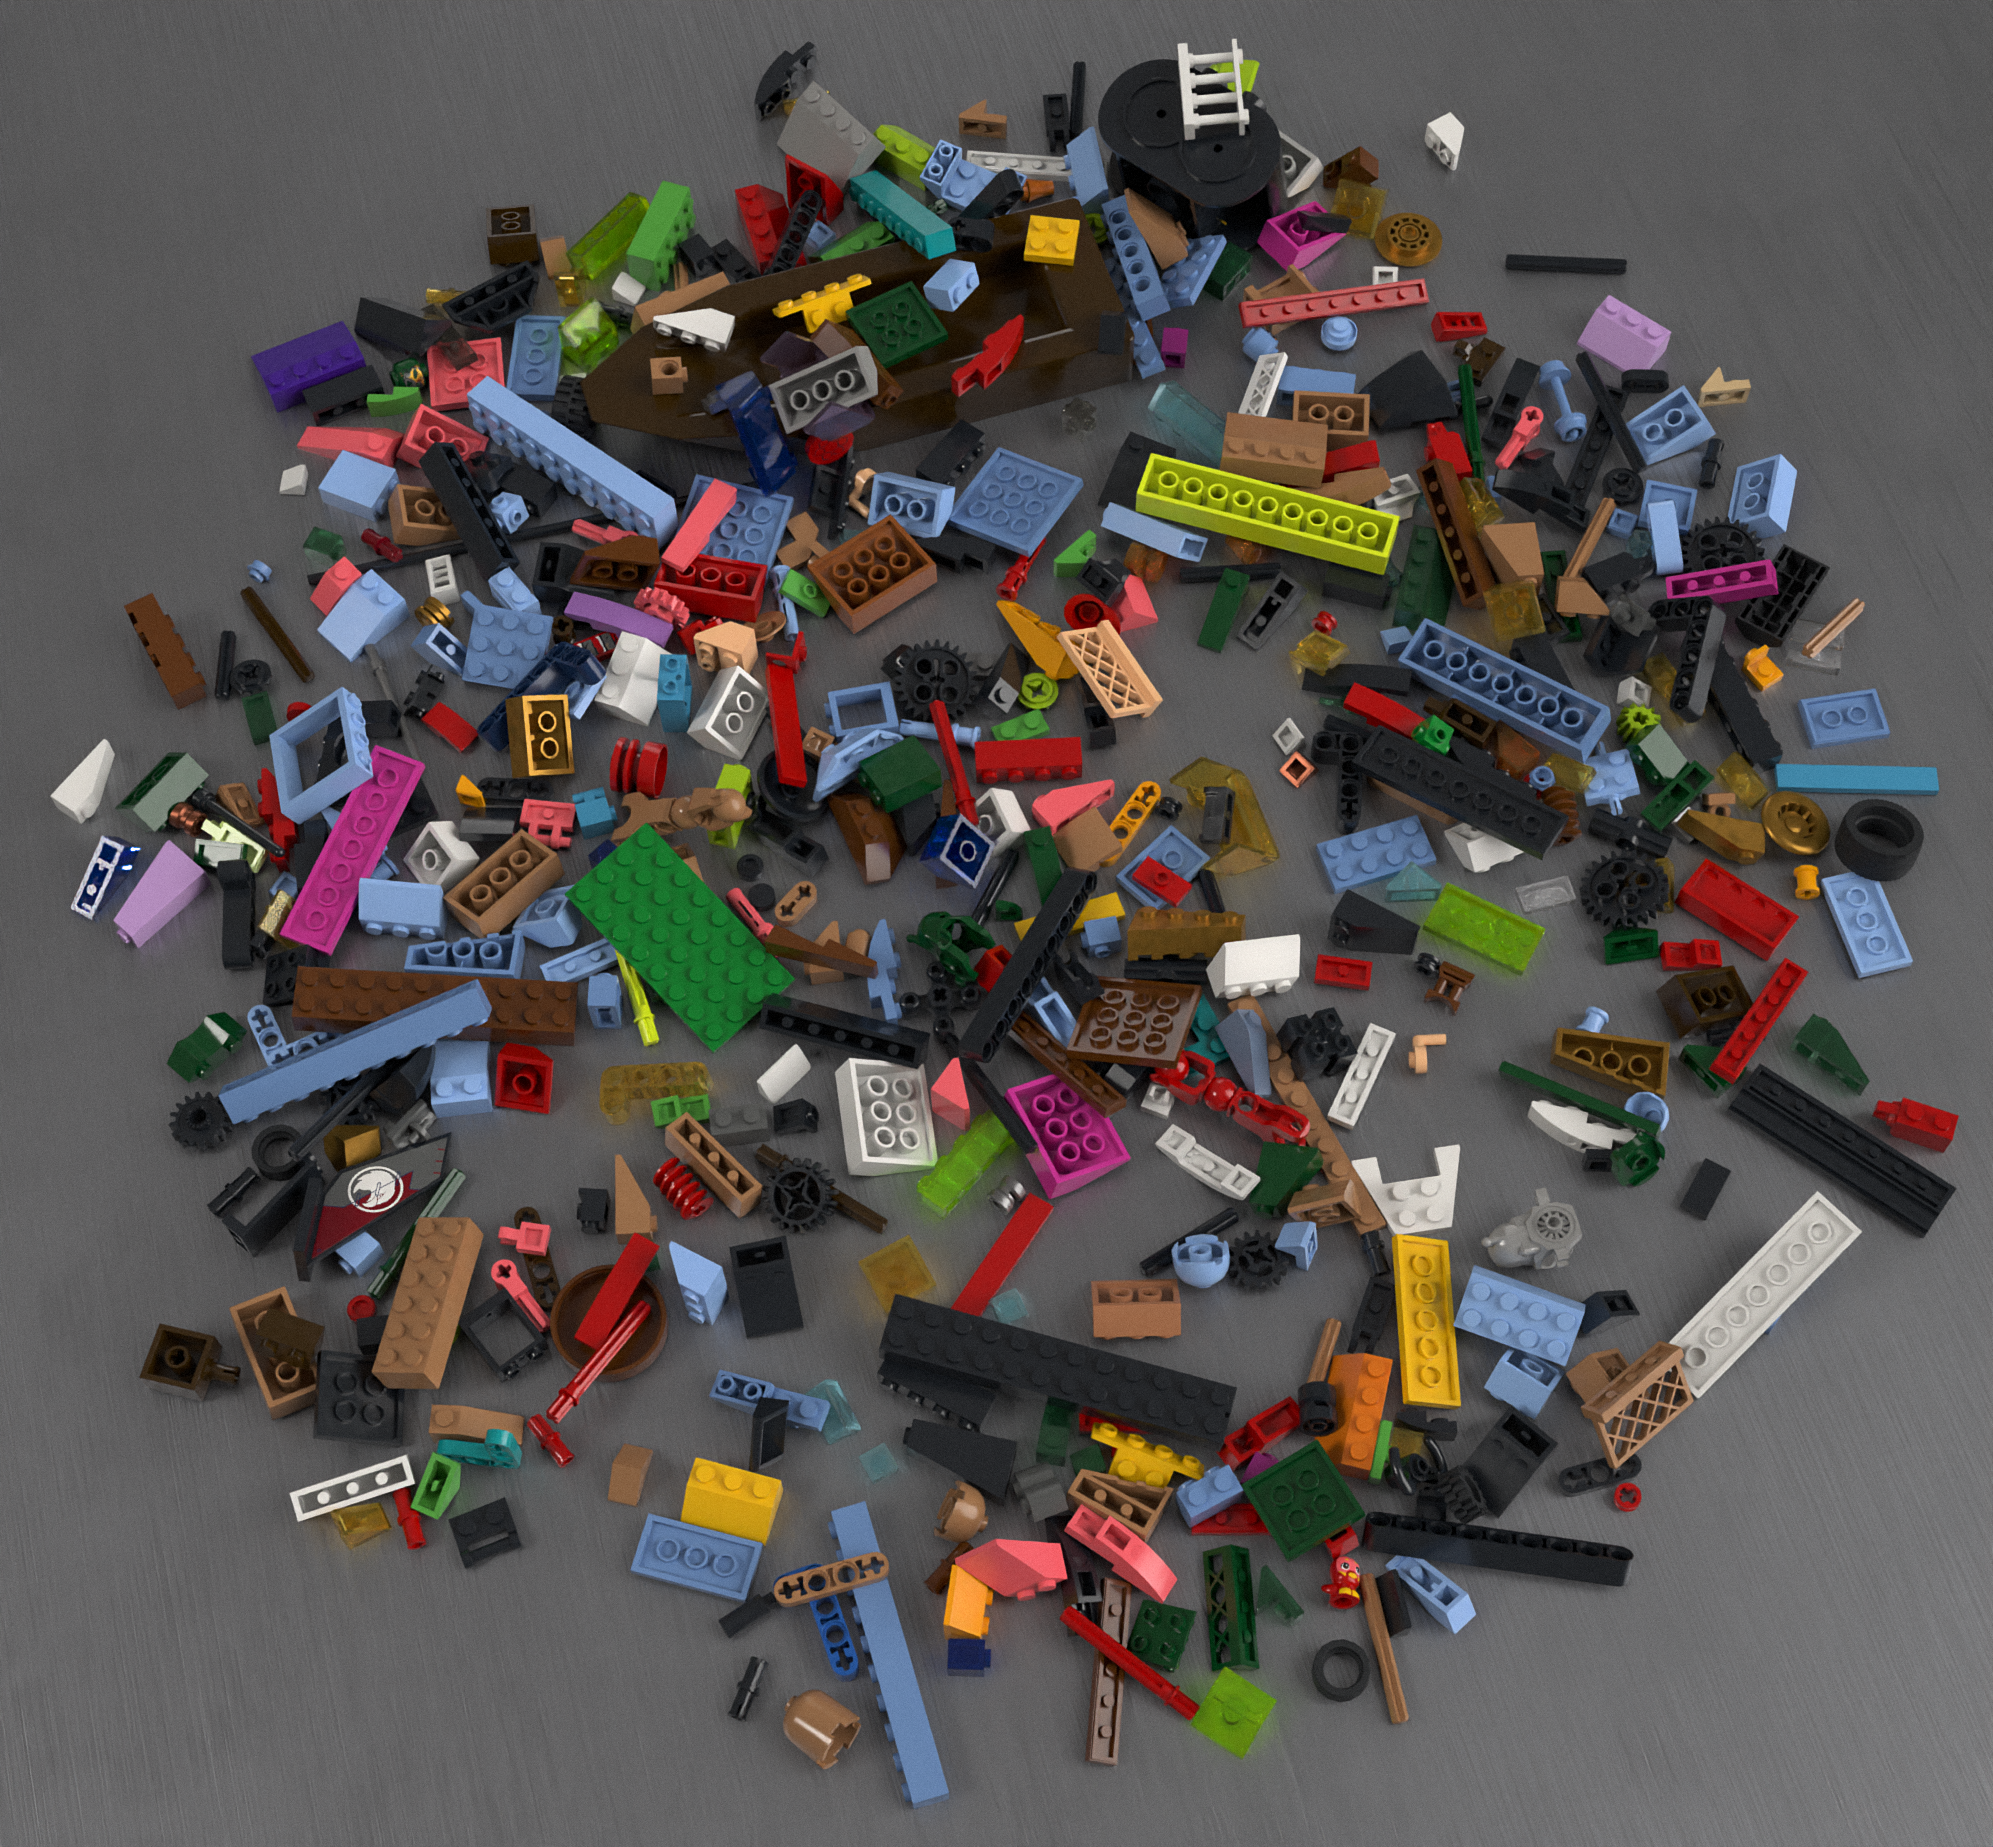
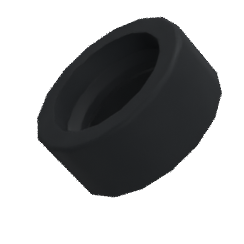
M280 1124L270 1126L260 1132L255 1138L251 1150L252 1159L262 1175L270 1180L285 1181L292 1179L298 1173L300 1167L294 1159L283 1166L274 1167L266 1163L264 1153L268 1146L277 1140L288 1139L295 1143L301 1137L299 1131L291 1126Z
M1344 1639L1332 1640L1323 1645L1314 1658L1311 1670L1313 1683L1318 1691L1330 1700L1337 1702L1351 1701L1360 1696L1367 1687L1371 1674L1370 1660L1364 1649L1355 1642ZM1335 1653L1348 1654L1358 1664V1679L1354 1685L1348 1688L1340 1689L1334 1687L1327 1682L1324 1676V1663L1329 1656Z

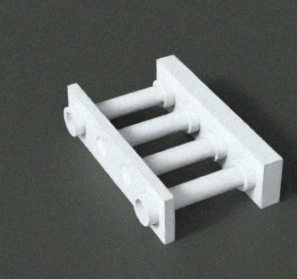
M1232 39V52L1193 55V53H1188L1187 43L1177 44L1185 140L1195 139V129H1199V126L1238 123L1239 135H1245V125L1249 124L1248 109H1243L1239 64H1243V51L1237 48V39ZM1233 63V72L1205 75L1190 73V68H1194L1195 65ZM1235 83V92L1197 95V93H1192L1191 90L1196 88L1197 85ZM1235 102L1237 104L1236 113L1199 116L1198 113L1194 114L1193 109L1198 108L1200 105Z

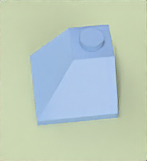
M574 885L545 891L520 914L513 929H522L523 936L549 948L566 947L573 944L582 928L581 912L565 897V893Z

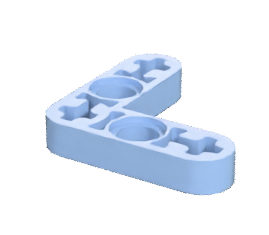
M265 1005L254 1006L250 1009L247 1016L268 1067L278 1063L277 1061L280 1059L290 1058L292 1053L294 1055L300 1054L301 1049L306 1046L316 1047L318 1046L316 1043L318 1041L323 1044L330 1041L329 1037L331 1036L338 1038L344 1035V1033L315 1032L287 1045L269 1007ZM257 1016H264L267 1028H262ZM268 1036H277L278 1042L274 1046L267 1047L264 1045V1040Z

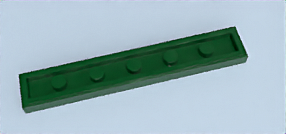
M1502 1061L1498 1069L1501 1078L1569 1106L1577 1107L1581 1111L1625 1129H1630L1637 1134L1644 1131L1648 1135L1654 1136L1657 1140L1661 1135L1660 1124L1521 1067Z

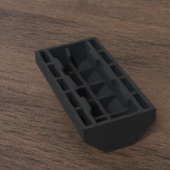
M1783 544L1772 561L1776 569L1778 594L1748 599L1735 619L1734 623L1744 638L1761 647L1765 644L1768 647H1781L1828 574L1829 566Z

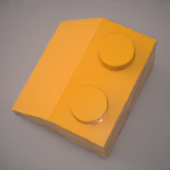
M953 1564L943 1623L945 1639L981 1644L982 1635L988 1636L990 1617H985L986 1605L992 1606L994 1589Z

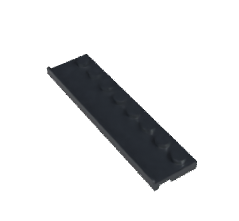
M1759 1063L1726 1111L1727 1114L1922 1239L1957 1189L1761 1063Z

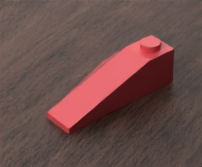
M308 426L298 442L297 448L336 460L341 451L345 450L393 468L398 459L396 454L405 434L388 428Z

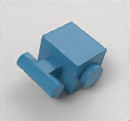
M603 787L572 795L584 840L614 831L613 822L618 821L614 805L608 806Z

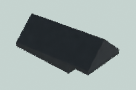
M360 297L354 332L361 337L405 356L413 353L421 357L452 325V322L449 319L387 298Z

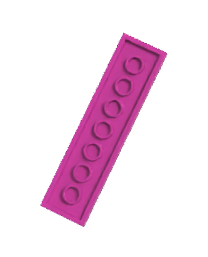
M377 745L374 746L370 754L374 776L352 790L280 932V935L285 939L301 945L308 944L317 951L329 956L332 955L359 901L360 878L370 879L425 769L424 763Z

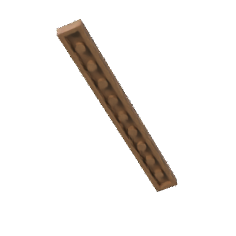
M1248 994L1228 1003L1227 1009L1230 1014L1237 1009L1254 1010L1260 1017L1261 1025L1266 1032L1270 1083L1282 1105L1289 1106L1308 1118L1310 1130L1305 1138L1306 1146L1319 1148L1324 1160L1320 1171L1327 1183L1330 1184L1332 1179L1345 1177L1356 1185L1363 1218L1352 1220L1350 1223L1360 1240V1236L1366 1232L1384 1229L1386 1227L1385 1220L1304 1081L1299 1082L1290 1065L1291 1059L1289 1055L1284 1053L1275 1031L1255 997ZM1293 1123L1299 1131L1303 1129L1299 1123Z

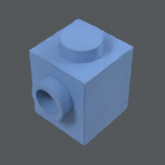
M1116 916L1084 922L1083 932L1079 933L1081 947L1082 949L1087 948L1089 958H1104L1112 953L1121 952L1122 939Z

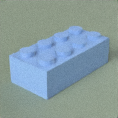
M1474 1265L1453 1326L1566 1366L1585 1313L1586 1305Z

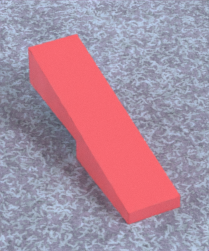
M715 478L662 555L661 562L684 572L709 542L710 533L736 503L737 488Z

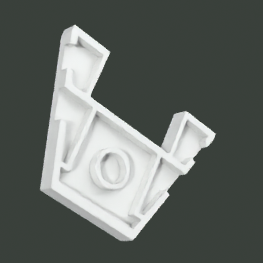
M1459 1144L1434 1148L1433 1154L1439 1176L1383 1184L1376 1157L1351 1161L1355 1171L1385 1220L1392 1236L1396 1234L1419 1236L1451 1230L1460 1154Z

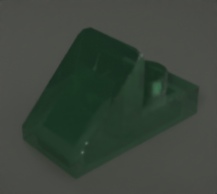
M1267 1565L1263 1566L1259 1576L1255 1617L1274 1603L1276 1605L1274 1610L1283 1622L1289 1621L1292 1626H1295L1303 1619L1305 1612Z

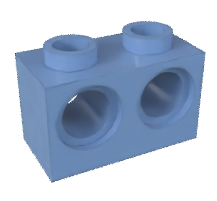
M609 973L589 976L587 1007L594 1029H622L624 998L618 977Z

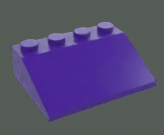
M343 320L251 356L277 413L306 402L302 393L303 390L332 380L337 376L348 374L358 368L366 367L364 357Z

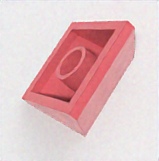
M1129 575L1112 607L1108 606L1119 617L1121 632L1158 622L1142 578Z
M953 1058L931 1088L932 1112L960 1129L969 1131L971 1130L970 1108L959 1058Z

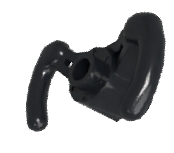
M1426 1436L1423 1439V1443L1429 1450L1436 1468L1428 1466L1427 1461L1419 1454L1412 1453L1400 1458V1452L1397 1447L1389 1448L1390 1464L1385 1468L1384 1476L1391 1488L1401 1490L1406 1496H1413L1417 1491L1416 1484L1424 1482L1438 1485L1439 1475L1447 1472L1448 1467L1440 1447L1431 1436Z

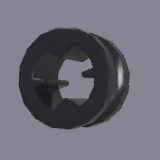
M750 791L746 797V806L752 810L751 815L756 813L757 816H763L767 803L761 793L756 794L754 791Z
M1165 796L1160 799V805L1157 806L1156 813L1165 820L1176 821L1183 806L1178 800Z
M1420 953L1417 958L1418 961L1413 965L1414 970L1424 977L1434 978L1437 974L1436 970L1441 965L1440 960L1429 953Z

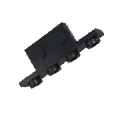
M851 446L848 452L839 458L837 470L820 464H816L813 468L807 510L830 518L827 539L833 540L838 533L841 534L846 525V519L843 517L849 504L847 491L852 483L850 470L855 462V456H853L854 446Z

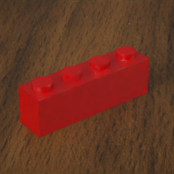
M1081 737L975 742L976 783L993 784L999 781L1018 783L1023 780L1047 781L1049 779L1062 778L1064 780H1073L1075 778H1082Z

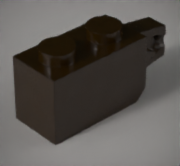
M1429 696L1423 705V711L1431 716H1437L1454 729L1453 736L1465 738L1470 745L1478 749H1485L1495 734L1496 721L1456 698L1440 702Z

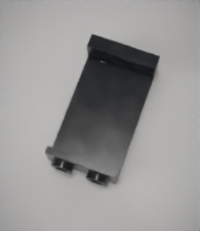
M310 1152L300 1161H296L300 1167L298 1173L246 1226L230 1213L221 1220L233 1241L253 1258L303 1208L309 1178H321L322 1187L326 1185L321 1175L323 1170L316 1164L317 1159Z

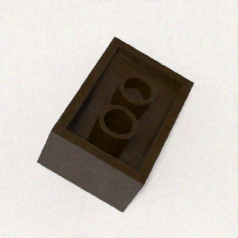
M534 204L486 208L490 264L507 266L510 263H522L526 260L530 264L534 261H539Z
M1734 965L1678 974L1656 991L1680 1039L1705 1034L1707 1030H1716L1741 1021L1753 1005Z

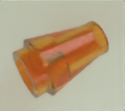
M1227 535L1225 544L1231 548L1243 564H1255L1260 559L1262 548H1260L1259 543Z

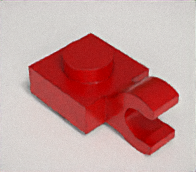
M716 616L709 618L704 624L701 619H697L677 631V634L688 654L693 655L696 653L693 639L695 634L721 625L723 622L720 617L716 618Z

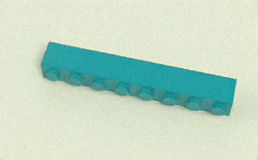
M877 170L850 178L851 187L849 188V194L852 201L859 204L862 209L869 212L871 216L878 219L880 223L887 226L889 230L896 233L899 238L905 240L908 245L914 247L926 258L932 259L956 251L952 227Z

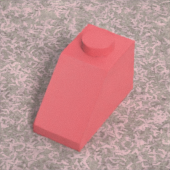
M344 556L325 572L310 600L327 617L349 587L362 577L361 572Z

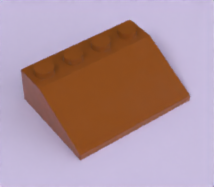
M891 514L807 566L808 571L839 618L853 634L937 582L935 562Z

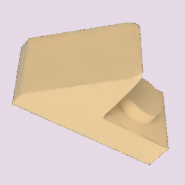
M1718 367L1700 389L1696 404L1698 407L1745 403L1751 389L1749 379L1724 382L1721 368Z

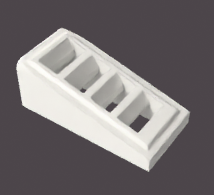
M450 554L425 560L431 596L439 600L444 606L459 602L460 597ZM447 567V568H444V569H440V570L433 571V570H435V569Z

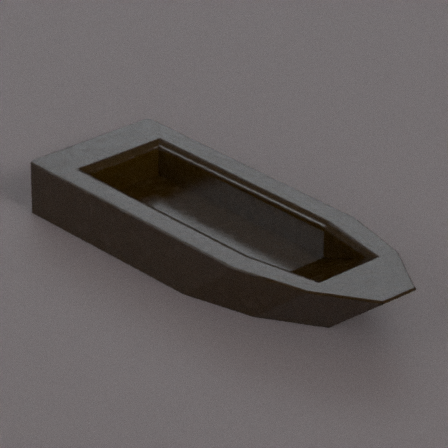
M1068 198L986 219L995 226L993 247L987 253L956 250L928 259L904 240L727 285L670 313L711 308L735 316V326L726 352L720 350L719 352H713L706 349L705 345L696 342L695 344H689L682 341L681 337L672 334L671 336L662 335L656 331L657 329L653 328V322L641 327L581 380L580 385L591 420L595 423L759 455L779 456L806 454L804 450L805 443L813 432L816 431L818 433L825 424L841 422L846 424L852 431L854 436L853 452L867 451L950 429L960 419L967 423H973L1128 382L1133 377L1135 336L1127 318L1123 356L1098 354L1102 311H1125L1079 200ZM1031 215L1080 220L1073 266L1024 261V251ZM949 259L975 263L979 285L954 312L931 308L948 332V340L886 368L904 390L894 405L890 406L889 409H885L867 399L790 434L786 433L768 386L829 358L810 339L814 332H808L801 310L779 318L774 315L772 310L779 307L778 303L789 299L796 301L802 298V294L809 291L820 292L825 290L824 286L830 283L838 282L841 284L847 282V278L855 274H861L870 278L871 284L849 292L854 307L910 281L913 282L927 302L923 286ZM1021 314L1024 317L1022 341L1016 355L1004 372L985 389L977 383L960 397L954 394L951 383L953 373L958 368L964 367L971 362L977 354L983 353V341L989 334H994L1008 320H1013ZM848 320L837 323L856 333ZM681 357L682 367H687L688 382L683 383V393L653 395L650 359ZM740 379L749 381L756 389V395L713 415L704 410L701 400L707 398V394L710 392L727 389L732 382Z

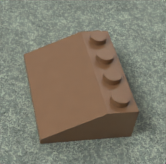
M1227 412L1219 470L1259 481L1321 488L1325 466L1328 425Z

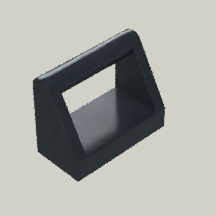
M759 1398L752 1418L749 1471L759 1472L783 1459L786 1447L788 1400Z

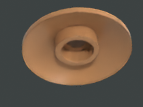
M770 611L758 615L756 623L746 622L743 626L754 629L756 642L766 643L772 640L774 635L785 625L786 616L780 611Z

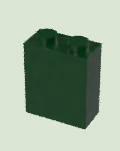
M914 735L858 762L860 773L857 774L861 786L869 789L874 803L877 806L881 805L886 813L942 787L941 769Z

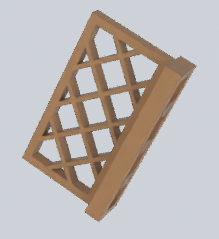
M1659 1340L1581 1407L1584 1417L1591 1419L1609 1467L1617 1469L1694 1402L1679 1362L1684 1357L1681 1347ZM1671 1368L1672 1372L1669 1382L1663 1381L1665 1373ZM1653 1384L1650 1398H1644L1646 1389ZM1662 1385H1666L1668 1387L1664 1402H1659L1658 1399ZM1676 1388H1679L1682 1398L1672 1405ZM1633 1401L1630 1416L1624 1415L1626 1406ZM1642 1402H1647L1645 1417L1640 1419L1638 1417ZM1660 1405L1662 1406L1660 1417L1653 1422L1656 1406ZM1614 1417L1610 1433H1608L1604 1424ZM1623 1418L1628 1419L1625 1435L1621 1436L1619 1431ZM1637 1422H1641L1643 1424L1640 1435L1634 1439L1633 1436ZM1617 1439L1623 1440L1621 1450L1616 1455L1614 1452Z

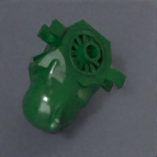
M945 911L928 913L918 924L917 935L909 934L906 937L907 942L915 943L934 955L938 961L942 962L943 967L948 972L956 975L955 983L960 989L966 986V981L975 982L979 976V973L971 968L967 953L973 949L980 948L990 950L996 945L991 934L970 916H952ZM959 923L962 930L959 939L953 940L954 924Z

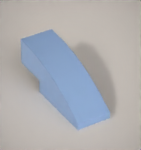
M1043 976L1025 1006L1038 1024L1067 1048L1077 1021L1058 992L1053 991Z

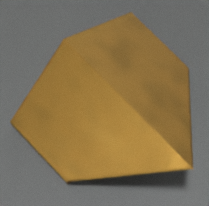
M336 1125L323 1138L324 1152L337 1173L341 1169L376 1158L382 1151L379 1126Z

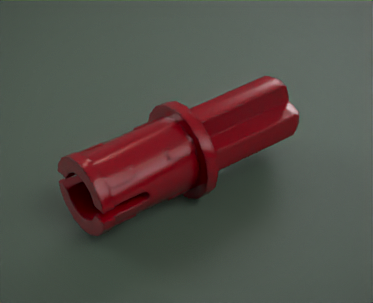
M370 528L363 531L361 541L373 548L377 555H383L394 563L403 559L402 550L392 544L388 537L381 536Z

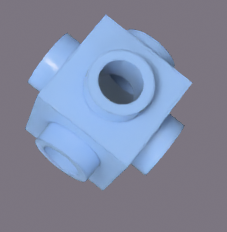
M502 492L488 505L503 533L512 534L529 517L522 497L519 495Z

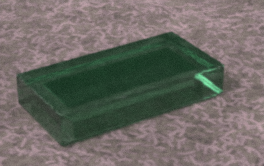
M267 691L241 698L254 745L269 742V735L277 731L278 728Z

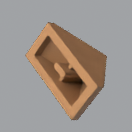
M558 235L539 239L548 279L572 275L564 236Z
M624 1443L612 1463L608 1501L637 1508L653 1450Z

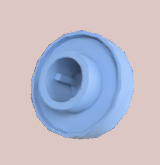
M1336 316L1329 318L1322 325L1321 340L1328 348L1342 351L1349 349L1356 342L1357 327L1352 320Z

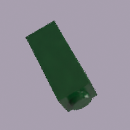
M1264 1141L1256 1175L1261 1180L1251 1191L1249 1204L1254 1214L1263 1219H1271L1272 1217L1282 1218L1294 1193L1303 1191L1302 1188L1308 1185L1322 1167L1324 1160L1319 1148Z

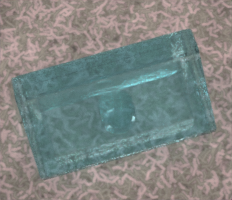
M825 1379L804 1394L826 1400L831 1405L822 1428V1432L829 1445L835 1444L861 1430L837 1380Z

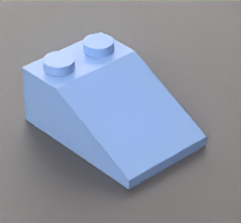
M1684 385L1626 423L1647 465L1691 450L1716 434Z
M371 569L349 587L317 631L352 663L366 652V645H375L409 618L410 613L405 599Z
M437 1040L434 1043L436 1047L435 1063L430 1077L431 1105L436 1117L442 1118L493 1112L489 1041Z

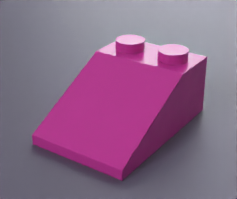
M1317 201L1266 220L1257 243L1286 271L1291 264L1297 269L1307 266L1347 234L1302 230L1296 214L1297 211L1328 213Z

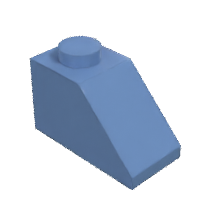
M440 623L424 626L411 644V647L429 663L462 676L467 647Z

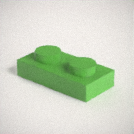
M1038 708L991 727V734L995 741L1039 739L1049 735L1050 729Z

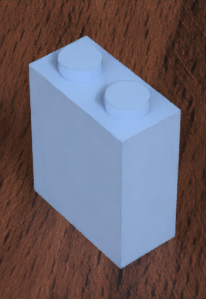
M342 450L318 489L324 503L377 522L380 515L386 512L388 500L396 485L400 484L396 469Z

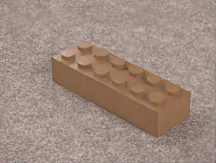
M469 1217L418 1218L372 1369V1373L387 1388L439 1389L484 1236Z

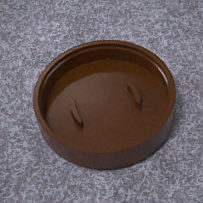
M613 1264L592 1267L579 1273L562 1288L553 1304L550 1317L551 1335L560 1357L575 1373L581 1370L596 1351L574 1339V1336L615 1266ZM644 1275L614 1329L639 1300H643L651 1306V1313L594 1381L617 1382L641 1373L656 1360L665 1345L669 1327L667 1309L659 1289L646 1275Z

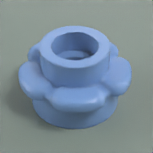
M254 560L252 564L247 566V569L250 571L248 575L256 582L261 583L263 580H270L269 575L272 573V570L263 562Z
M1539 766L1529 774V784L1534 789L1543 791L1555 784L1554 773L1546 766Z

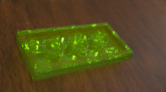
M1448 882L1423 925V930L1521 977L1546 930L1544 927Z

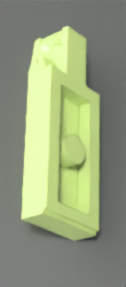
M206 819L201 829L213 836V841L248 845L247 860L253 872H259L269 851L223 820L221 823H218L215 820L210 821Z

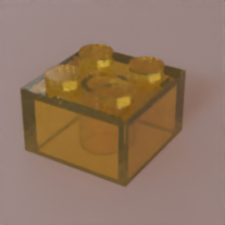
M910 1235L858 1261V1268L885 1318L889 1316L895 1294L919 1300L936 1291L937 1284Z

